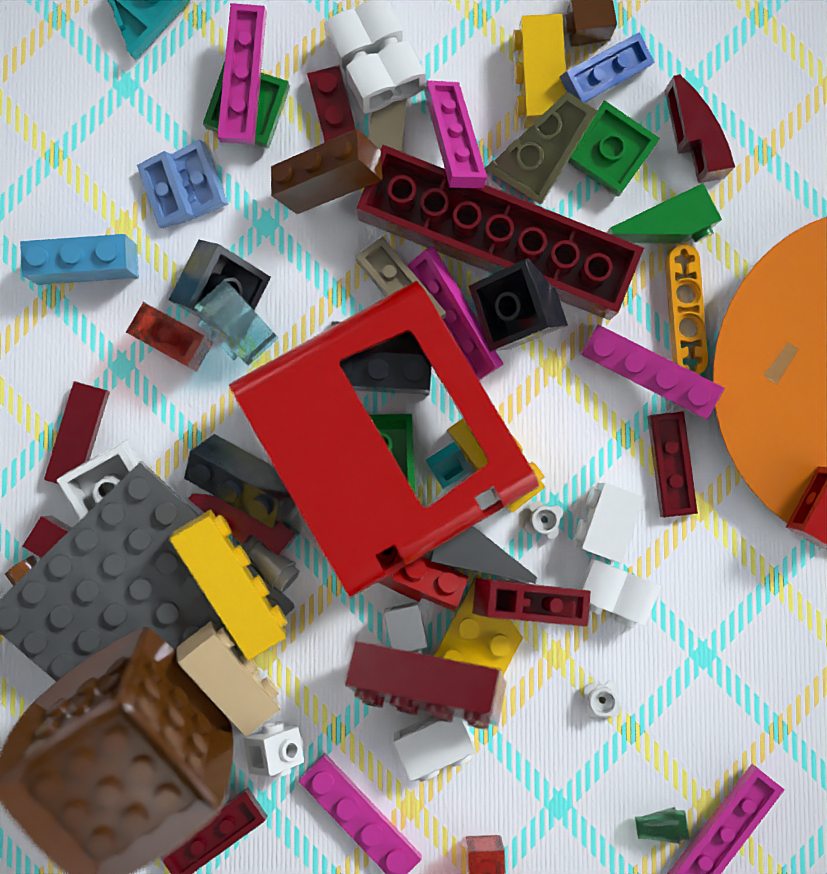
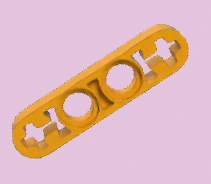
M681 244L672 249L665 259L672 362L690 370L689 365H683L682 362L689 355L688 346L681 348L680 344L687 345L697 342V346L690 348V355L692 359H697L698 365L692 367V372L700 375L708 365L700 256L693 246ZM681 253L684 259H689L690 261L684 267V277L691 275L692 278H682L676 281L675 277L678 278L682 274L681 263H675V259ZM679 286H687L693 291L694 296L691 303H682L678 300L676 291ZM689 319L693 321L696 326V333L693 337H685L680 333L679 323L681 320Z

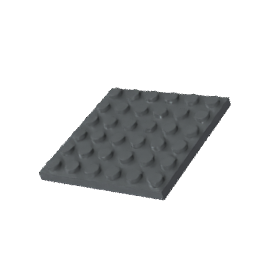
M141 460L0 599V634L57 682L95 653L142 627L152 629L176 653V648L210 621L219 630L222 627L227 629L170 540L173 531L200 515ZM249 564L247 567L253 577L259 575L266 584L270 593L266 595V598L271 606L278 605L286 617L295 608L294 603L277 588L273 587L272 589L253 564ZM236 643V645H235L234 647H235V648L239 651V653L242 655L243 652L241 651V649L239 648V646H238L237 643Z

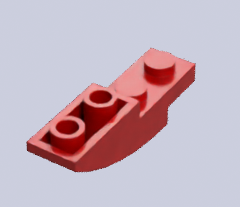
M393 545L376 555V558L383 569L400 559L401 556ZM421 556L378 583L417 602H420L423 598L455 612L459 606L469 576Z

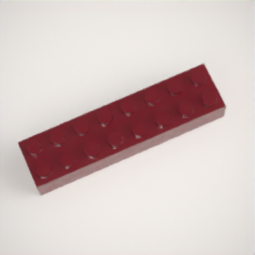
M382 145L380 149L382 181L364 188L356 207L359 221L424 247H435L439 253L492 274L524 259H530L557 291L560 301L607 320H611L619 313L644 250L643 247L487 185L484 188H450L444 168Z

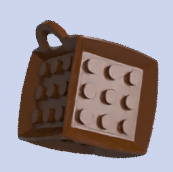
M142 627L113 642L76 666L41 694L22 714L0 751V805L29 841L63 873L136 874L172 851L220 811L227 792L233 764L232 724L221 709L178 664L177 653L152 629Z

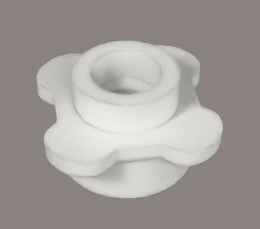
M534 501L530 505V521L525 524L527 532L530 534H545L549 539L556 538L559 535L558 526L560 518L564 514L562 508L558 505L549 507L543 505L541 501ZM544 516L548 519L546 523L541 521V518Z
M607 681L604 685L589 683L584 687L583 692L588 700L586 713L589 717L593 719L599 716L615 717L620 713L621 707L616 695L618 686L614 682ZM605 697V702L600 703L599 698Z

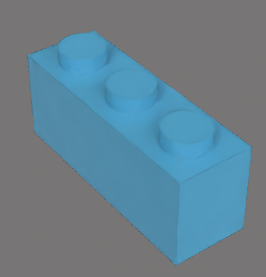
M126 234L20 241L22 276L38 285L139 278L137 244Z

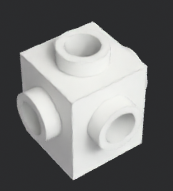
M274 721L262 725V731L243 738L249 774L277 778L290 774L292 767L304 763L303 742L299 734V728L296 726H284L283 721Z

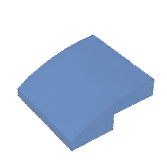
M200 139L172 154L163 151L137 165L159 228L184 223L228 205L207 144Z

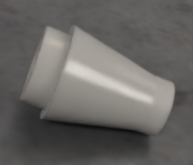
M262 542L258 543L248 554L249 560L255 565L272 589L273 587L277 588L280 592L288 589L300 573V570L295 567L296 562L283 555L277 556Z

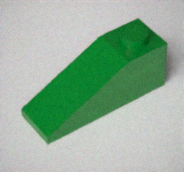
M704 183L610 227L607 233L631 243L682 244L692 238L697 243L714 234L712 228L722 218Z

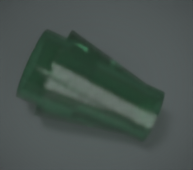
M674 806L644 816H635L638 839H649L680 845L681 841L689 840L685 810H676Z

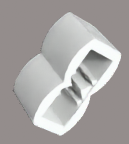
M367 0L355 9L340 12L324 22L325 35L343 70L359 55L377 54L390 43L403 42V30L388 0Z
M408 41L390 43L377 54L359 55L346 66L347 82L363 113L378 111L394 101L408 99L425 89L426 73Z
M594 558L590 559L579 589L591 591L589 611L601 615L603 609L615 613V621L634 628L636 623L646 626L661 586Z

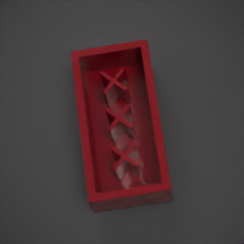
M355 641L344 685L354 692L355 698L362 700L363 704L383 708L385 702L397 707L396 710L402 713L417 715L418 710H424L426 713L431 714V718L439 721L452 723L453 718L457 717L466 721L467 726L488 730L489 724L499 726L507 682L498 668Z

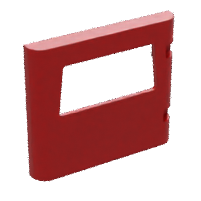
M417 281L408 284L228 384L349 598L366 590L539 487L532 467L426 291ZM406 332L413 334L487 458L485 466L429 507H423L340 367L341 360ZM490 489L497 502L481 510L475 497ZM394 545L401 558L382 569L376 555Z

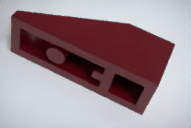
M476 578L472 613L487 618L588 627L591 591Z

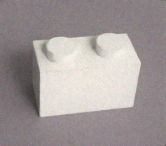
M606 482L598 483L597 488L592 487L586 500V506L590 507L586 520L581 519L575 531L574 539L578 540L576 547L622 564L645 497Z
M428 717L394 733L393 742L410 782L418 778L420 781H427L438 775L439 769L450 764L453 767L463 765L471 760L472 754L476 753L475 744L462 718L454 717L453 722L450 723Z

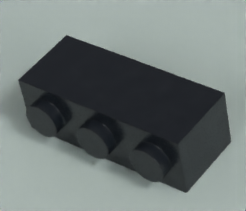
M213 434L189 452L184 475L185 480L272 529L294 509L295 502L273 465L218 435Z

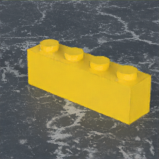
M210 509L173 531L170 540L249 661L286 638L284 625L288 621L278 605L272 607L266 598V595L270 593L259 575L253 577L247 566L251 562L244 549L240 545L234 547L228 537L232 532L223 516L215 517Z

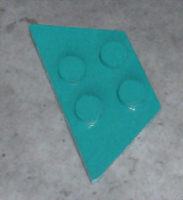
M191 0L107 1L112 8L113 16L122 33L126 48L131 57L136 61Z

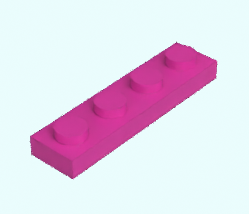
M230 3L218 139L221 143L255 145L267 11L263 5Z
M427 80L424 93L449 187L484 188L487 174L460 83Z
M435 247L425 249L407 266L446 312V317L443 321L480 381L504 364L496 351H489L482 326Z
M599 324L596 326L581 354L706 420L725 389Z
M326 753L299 778L300 784L385 874H408L422 860V854Z
M751 764L667 874H721L785 789L754 764Z

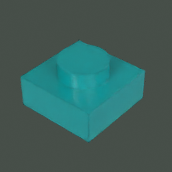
M455 441L425 460L443 489L472 471Z

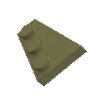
M566 92L518 139H515L501 155L489 163L485 170L540 205L543 204L598 110Z

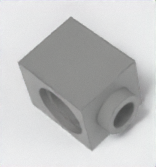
M416 601L384 609L391 648L421 654V648L427 647V639L419 603Z

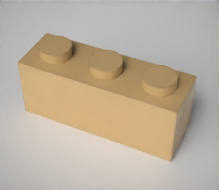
M210 621L176 648L177 661L243 735L247 737L280 711L277 695L280 692L269 677L262 679L256 672L258 666L253 659L248 661L244 654L241 655L234 647L236 641L225 627L219 630Z

